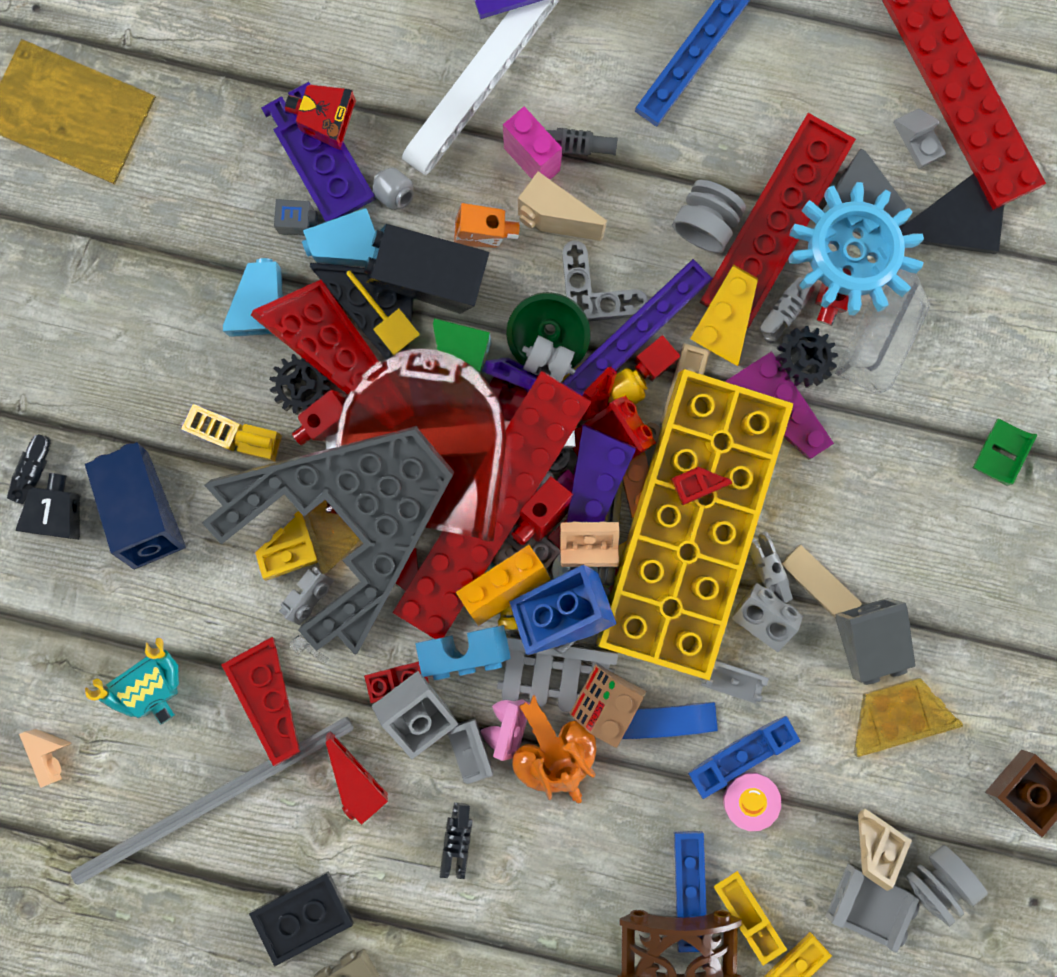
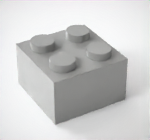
M419 671L372 705L381 726L411 759H414L458 725L448 706Z

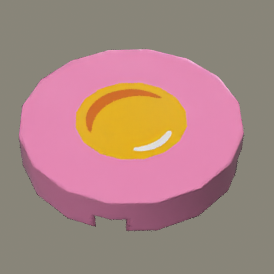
M756 772L743 773L727 785L723 795V804L729 819L737 827L747 831H761L770 827L778 818L781 810V795L777 786L768 777Z

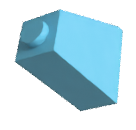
M367 208L303 230L306 240L302 241L304 250L308 257L313 256L316 263L365 267L368 257L373 258L375 247L371 245L375 229Z
M260 258L256 260V263L247 264L223 323V332L229 337L273 334L250 315L254 309L283 297L282 271L276 261L269 258Z

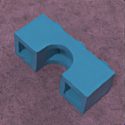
M504 625L467 633L469 648L465 655L456 649L453 635L415 643L421 675L423 677L433 675V680L449 678L450 672L458 671L459 676L475 673V667L484 666L485 671L502 668L501 662L511 659Z

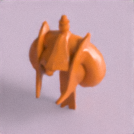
M532 695L530 705L524 702L520 705V708L533 728L532 732L535 734L540 748L531 744L518 748L513 754L512 760L514 773L527 787L545 792L548 800L552 799V792L564 791L569 792L572 800L579 804L582 802V794L578 788L579 782L586 775L591 778L596 776L591 768L597 751L596 738L576 720L564 724L560 730L559 737H556L555 731L537 703L536 696Z

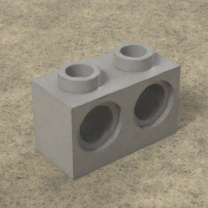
M756 583L737 604L731 619L776 652H779L798 632L803 616L799 614L796 608L787 605L777 598L770 589Z

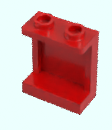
M626 395L613 400L607 408L583 424L635 446L636 450L631 460L656 444L651 429L643 423L637 414L636 406L632 401L628 400ZM583 425L574 429L575 447L572 449L577 456Z

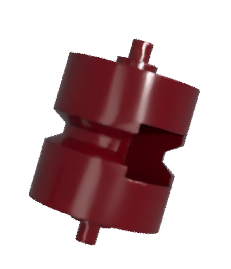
M494 376L489 387H486V389L480 387L479 392L484 397L480 409L494 416L500 413L502 419L511 421L528 392L517 385L511 388L508 381Z

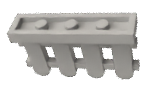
M506 632L511 659L506 660L504 681L498 680L497 689L502 690L503 700L516 701L520 692L530 694L531 702L532 695H535L540 708L546 704L547 696L558 698L560 710L570 712L580 692H577L580 672L591 674L595 664H598L614 673L615 669L609 667L610 664H617L618 652L599 647L595 644L575 642L563 654L551 648L536 653V657L525 656L520 633ZM553 656L564 657V661L553 660ZM581 661H592V665L581 664ZM523 664L534 665L532 685L521 684ZM552 668L562 670L560 689L549 688Z

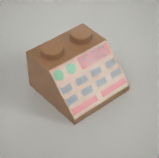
M595 664L569 714L590 734L617 748L647 691Z

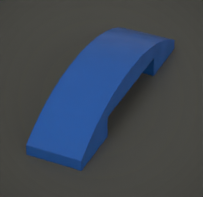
M715 702L638 709L622 739L672 737L718 731Z
M783 716L726 746L688 772V775L701 798L705 799L727 786V782L772 755L777 756L799 743L800 739L787 716Z

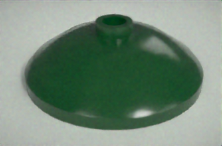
M542 292L525 298L514 308L507 323L506 337L511 353L522 365H525L528 358L526 356L527 353L522 351L523 347H533L539 335L553 342L554 348L562 346L575 352L570 363L572 365L571 368H573L583 359L588 350L591 331L586 314L575 301L558 293ZM546 325H553L555 327V331H548L546 329Z

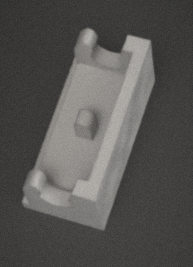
M715 661L710 681L703 679L701 686L756 704V701L760 702L762 700L761 691L763 687L767 686L769 678Z
M476 718L458 723L447 734L463 782L470 784L493 776L494 770Z

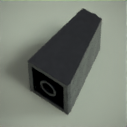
M385 224L380 231L376 230L371 245L375 247L373 258L368 257L364 268V273L368 274L366 283L458 314L475 307L490 252L390 224Z

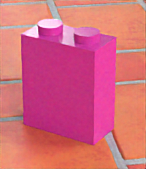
M524 106L503 124L504 149L531 179L537 172H540L551 180L561 170L562 147Z

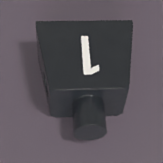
M49 473L47 489L30 488L16 526V531L79 540L80 497L78 494L64 492L67 475Z

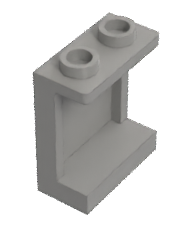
M848 863L826 913V917L832 924L841 928H849L887 946L891 951L897 953L899 947H902L907 940V928L911 919H915L918 914L919 898L912 892L895 884L892 889L886 891L864 876L862 869Z

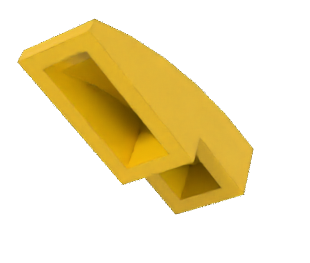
M738 871L713 886L731 915L742 919V926L739 929L763 966L787 951V948Z

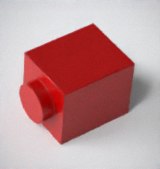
M662 335L636 357L634 361L637 364L635 369L639 371L644 379L649 378L653 382L674 365L681 356Z

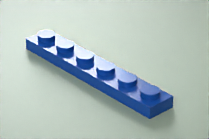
M715 0L635 108V112L657 127L750 0Z

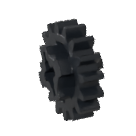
M805 326L801 331L795 328L790 334L782 338L784 343L777 346V350L782 353L775 357V359L783 363L778 370H786L785 380L793 377L795 379V386L804 382L805 388H809L813 383L818 386L824 382L823 379L827 380L832 376L830 371L837 368V364L832 362V360L838 357V353L831 352V349L836 344L835 342L827 343L828 334L821 337L819 335V328L810 332L809 326Z
M292 354L291 362L283 358L281 361L284 366L282 368L276 366L273 368L278 375L269 379L276 384V386L270 388V392L278 394L274 399L277 404L284 402L282 409L288 411L292 407L293 413L298 415L300 409L306 410L320 399L324 392H329L332 389L326 385L330 381L305 359L301 358L299 360L295 354ZM296 368L294 372H292L290 375H287L292 369ZM310 369L315 371L319 381L310 378ZM303 379L307 384L306 386H301L299 390L295 384L301 383ZM283 387L290 389L292 400L286 397ZM315 393V395L311 399L306 401V398L308 396Z

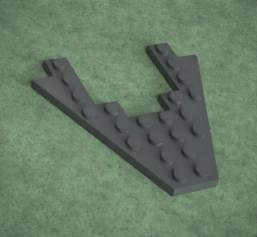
M415 426L211 479L204 486L222 506L205 519L202 524L222 545L284 494L303 516L326 500L363 542L342 560L360 581L302 624L298 631L316 651L338 636L352 653L356 655L454 471Z

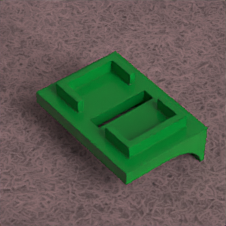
M999 418L996 419L972 468L1006 486L1013 485L1037 434L1023 431ZM993 445L1016 456L1013 460L993 450Z

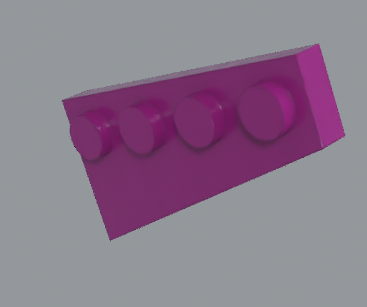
M772 351L725 381L793 403L784 438L808 460L834 444L792 380H785L786 371L778 370L781 364L775 359Z

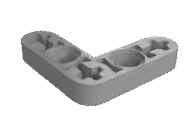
M575 240L568 242L564 246L562 260L566 297L577 303V295L587 293V296L582 295L581 299L582 305L588 307V309L584 310L588 321L630 318L648 302L646 294L635 289L592 293L586 246L582 242ZM576 248L577 253H582L578 257V267L584 266V269L573 268L572 256H567V254L571 253V249ZM578 274L584 277L585 285L582 288L571 286L569 280L573 275ZM623 297V303L631 302L632 297H637V301H642L643 303L639 305L638 310H634L633 305H624V312L619 311L621 304L619 298ZM604 299L613 300L616 306L615 310L611 313L603 312L600 308L601 301Z

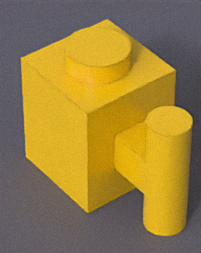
M244 424L243 429L236 432L235 445L238 446L237 451L242 454L275 462L282 435L276 431Z

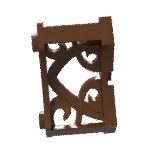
M633 910L630 914L621 917L619 920V925L622 926V972L618 977H742L737 974L738 927L742 926V919L732 916L729 911L716 910L708 915L676 918L652 915L644 910ZM635 930L650 933L648 938H644L639 934L640 941L648 948L647 950L635 944ZM722 932V946L713 950L720 944L721 936L719 935L716 938H712V935ZM683 939L694 946L702 955L688 965L685 974H676V970L671 962L660 956V954L674 943ZM635 953L641 957L637 966H635ZM721 956H722V967H721L720 962H719V959H718V958L721 957ZM659 965L667 969L666 973L656 971L660 969ZM700 966H702L703 970H705L702 972L695 973L696 969H698Z

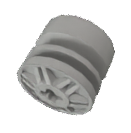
M697 180L692 186L691 193L686 198L688 205L680 208L672 227L682 238L701 249L715 253L723 252L733 234L731 228L738 225L739 218L742 217L746 210V205L738 195L728 188L712 181Z
M942 845L929 856V860L935 868L933 872L920 864L917 866V870L924 880L922 881L913 872H910L906 879L912 886L914 894L933 916L939 918L950 927L955 923V920L949 913V908L961 918L964 912L957 902L958 900L962 899L974 907L988 893L966 864L947 846Z

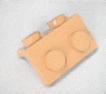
M619 522L561 523L560 550L562 567H579L583 564L587 567H617L619 565Z

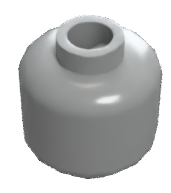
M387 168L378 172L374 177L373 194L389 209L405 208L410 204L414 196L413 182L398 169Z

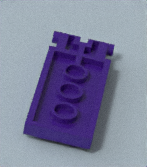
M308 81L288 92V94L303 99L306 87L311 84ZM282 96L261 107L266 118L271 115L278 127L273 130L325 222L353 213L376 200L344 142L341 150L300 131L296 123L297 115L285 111L286 102Z

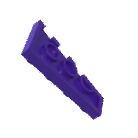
M583 425L572 489L573 496L570 502L567 523L604 521L636 450L635 446Z

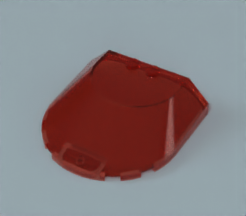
M411 349L398 352L396 356L384 362L379 361L362 375L364 379L357 389L349 393L340 416L335 447L416 426L454 471L425 528L482 539V541H494L505 457L506 431L502 410L492 388L471 365L456 356L442 351ZM327 502L326 513L338 514Z

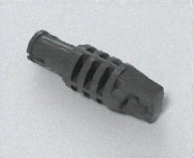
M568 128L546 130L562 147L563 154L588 156L592 152L616 156L618 137L595 136L593 132L588 130H570Z

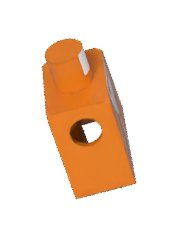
M461 203L455 218L454 242L467 246L496 248L499 247L503 238L518 239L520 224L519 222L505 221V210Z

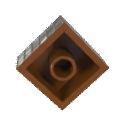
M1021 749L985 793L1028 832L1043 838L1057 821V773L1035 753Z

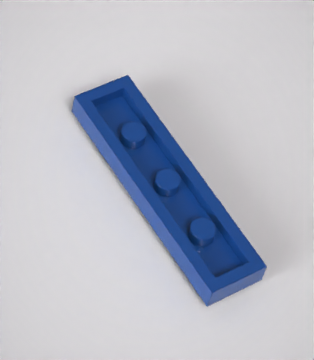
M703 831L674 832L676 918L706 915ZM683 939L677 942L678 952H699L694 946Z

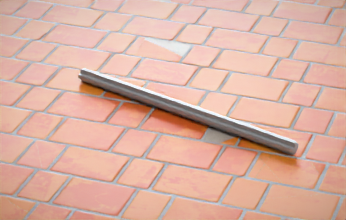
M344 717L300 742L301 752L279 765L273 766L270 760L262 763L71 871L74 883L77 885L83 883L326 746V735L330 731L337 738L346 735L354 729L353 724L348 717Z

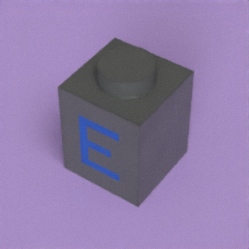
M276 199L274 228L279 234L305 236L303 230L317 226V211L313 209L310 201Z

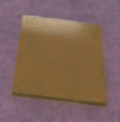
M21 39L0 82V136L115 185L156 97L153 94Z

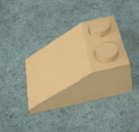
M540 172L535 174L518 197L519 220L528 228L533 229L535 227L543 232L601 241L604 237L607 220Z

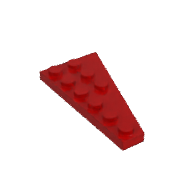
M318 280L252 311L250 316L389 429L392 430L416 415L413 408L322 280Z

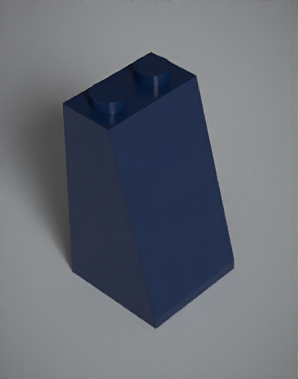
M138 442L126 444L110 454L99 455L93 461L85 464L112 555L135 570L186 548L150 455Z

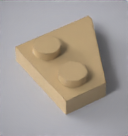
M863 809L858 814L862 874L888 891L894 887L912 840L867 809Z

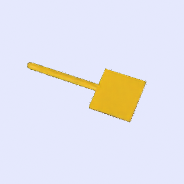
M347 271V276L384 320L373 330L393 355L397 354L420 335L400 309L388 317L351 271Z

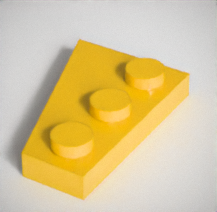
M733 265L690 339L734 365L739 366L758 278Z

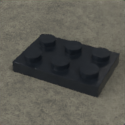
M329 871L249 913L274 967L350 928L354 924Z

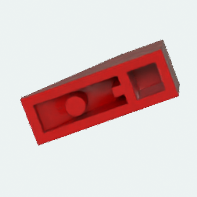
M330 731L326 735V746L343 804L342 810L352 821L356 819L362 825L388 802V794Z

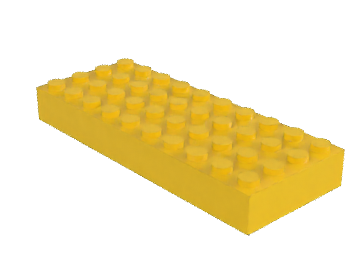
M686 369L678 373L608 600L616 625L598 633L596 644L599 647L710 681L793 403ZM695 467H701L731 479L733 484L682 505L670 478Z

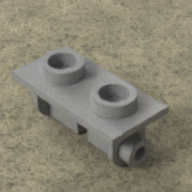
M316 566L308 569L297 583L303 589V592L300 594L293 589L281 603L282 608L279 611L285 616V619L300 625L310 616L317 602L328 593L334 580L323 574Z

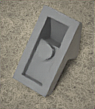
M919 108L894 120V124L918 169H921L943 158L946 152L934 132V129L940 123L939 120Z

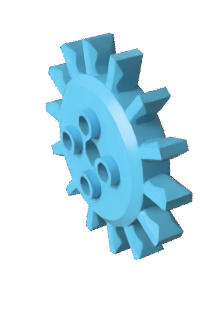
M857 182L850 193L851 202L842 203L833 185L828 187L824 193L830 210L825 213L810 200L801 210L816 225L812 229L794 224L789 236L807 241L808 249L792 252L788 258L789 264L810 262L813 272L808 273L799 286L803 290L811 287L818 280L825 284L828 290L823 295L821 306L827 308L836 299L837 293L848 295L849 315L855 316L860 311L862 305L861 296L869 294L876 310L880 312L889 305L882 287L888 285L901 297L911 289V286L896 273L899 269L910 273H917L923 267L924 262L904 256L905 248L918 246L924 240L923 234L902 235L899 226L904 224L913 213L910 208L900 211L894 217H891L883 210L889 202L890 191H883L876 198L873 205L863 202V183ZM853 232H858L861 238H855ZM828 245H835L837 251H831ZM854 245L858 247L861 253L860 257H850L846 250L847 246ZM867 256H873L875 263L869 262ZM843 269H849L851 272V276L845 274L843 272Z

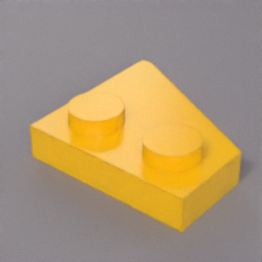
M297 511L294 514L295 517L283 529L280 528L269 542L264 543L255 552L262 578L265 581L319 562L306 518L300 511Z

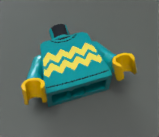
M156 638L155 644L158 648H151L146 643L145 654L147 657L106 684L108 689H103V683L100 679H94L93 685L99 689L91 691L85 687V694L88 699L99 700L111 709L129 717L142 718L152 712L159 724L162 725L175 716L167 701L178 694L179 665L167 650H163V640Z

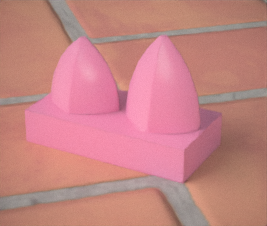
M523 699L516 701L503 700L495 703L492 708L496 717L502 722L501 727L490 726L480 731L486 743L495 750L493 757L501 761L512 759L515 751L520 748L527 723L520 705L524 702L530 705V702Z

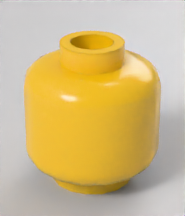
M625 368L617 373L608 400L610 403L625 395L634 405L644 400L646 396L645 390L648 389V386L637 369L632 371L629 368Z

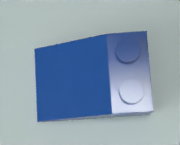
M584 564L510 601L527 655L591 637L616 625L598 572Z

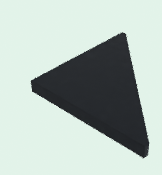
M973 173L901 227L900 230L903 236L923 234L924 240L920 244L996 254L1000 248L1004 205L994 210L992 209Z
M310 263V268L323 281L331 294L399 377L406 379L409 344L397 354H392L373 330L384 320L347 276V271H351L388 317L400 309L412 324L414 298L366 283L368 274L364 273V268Z

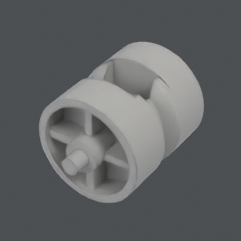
M539 335L533 347L530 346L528 348L524 346L522 349L523 352L527 353L526 356L528 357L523 369L538 375L541 371H544L560 382L568 373L572 375L575 373V369H572L570 364L575 352L562 346L554 348L553 342Z

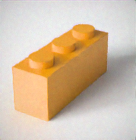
M527 545L456 593L476 624L480 626L509 607L510 601L538 588L549 581L550 577L531 546Z

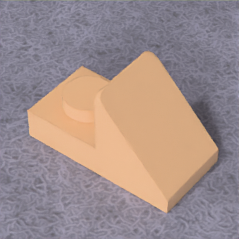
M38 729L20 733V738L40 788L61 780V766L59 761L53 757L52 752L70 745L71 742Z

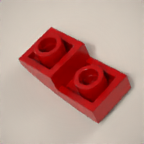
M419 661L364 675L370 703L380 700L417 671L421 674ZM428 676L424 677L425 680L429 683Z

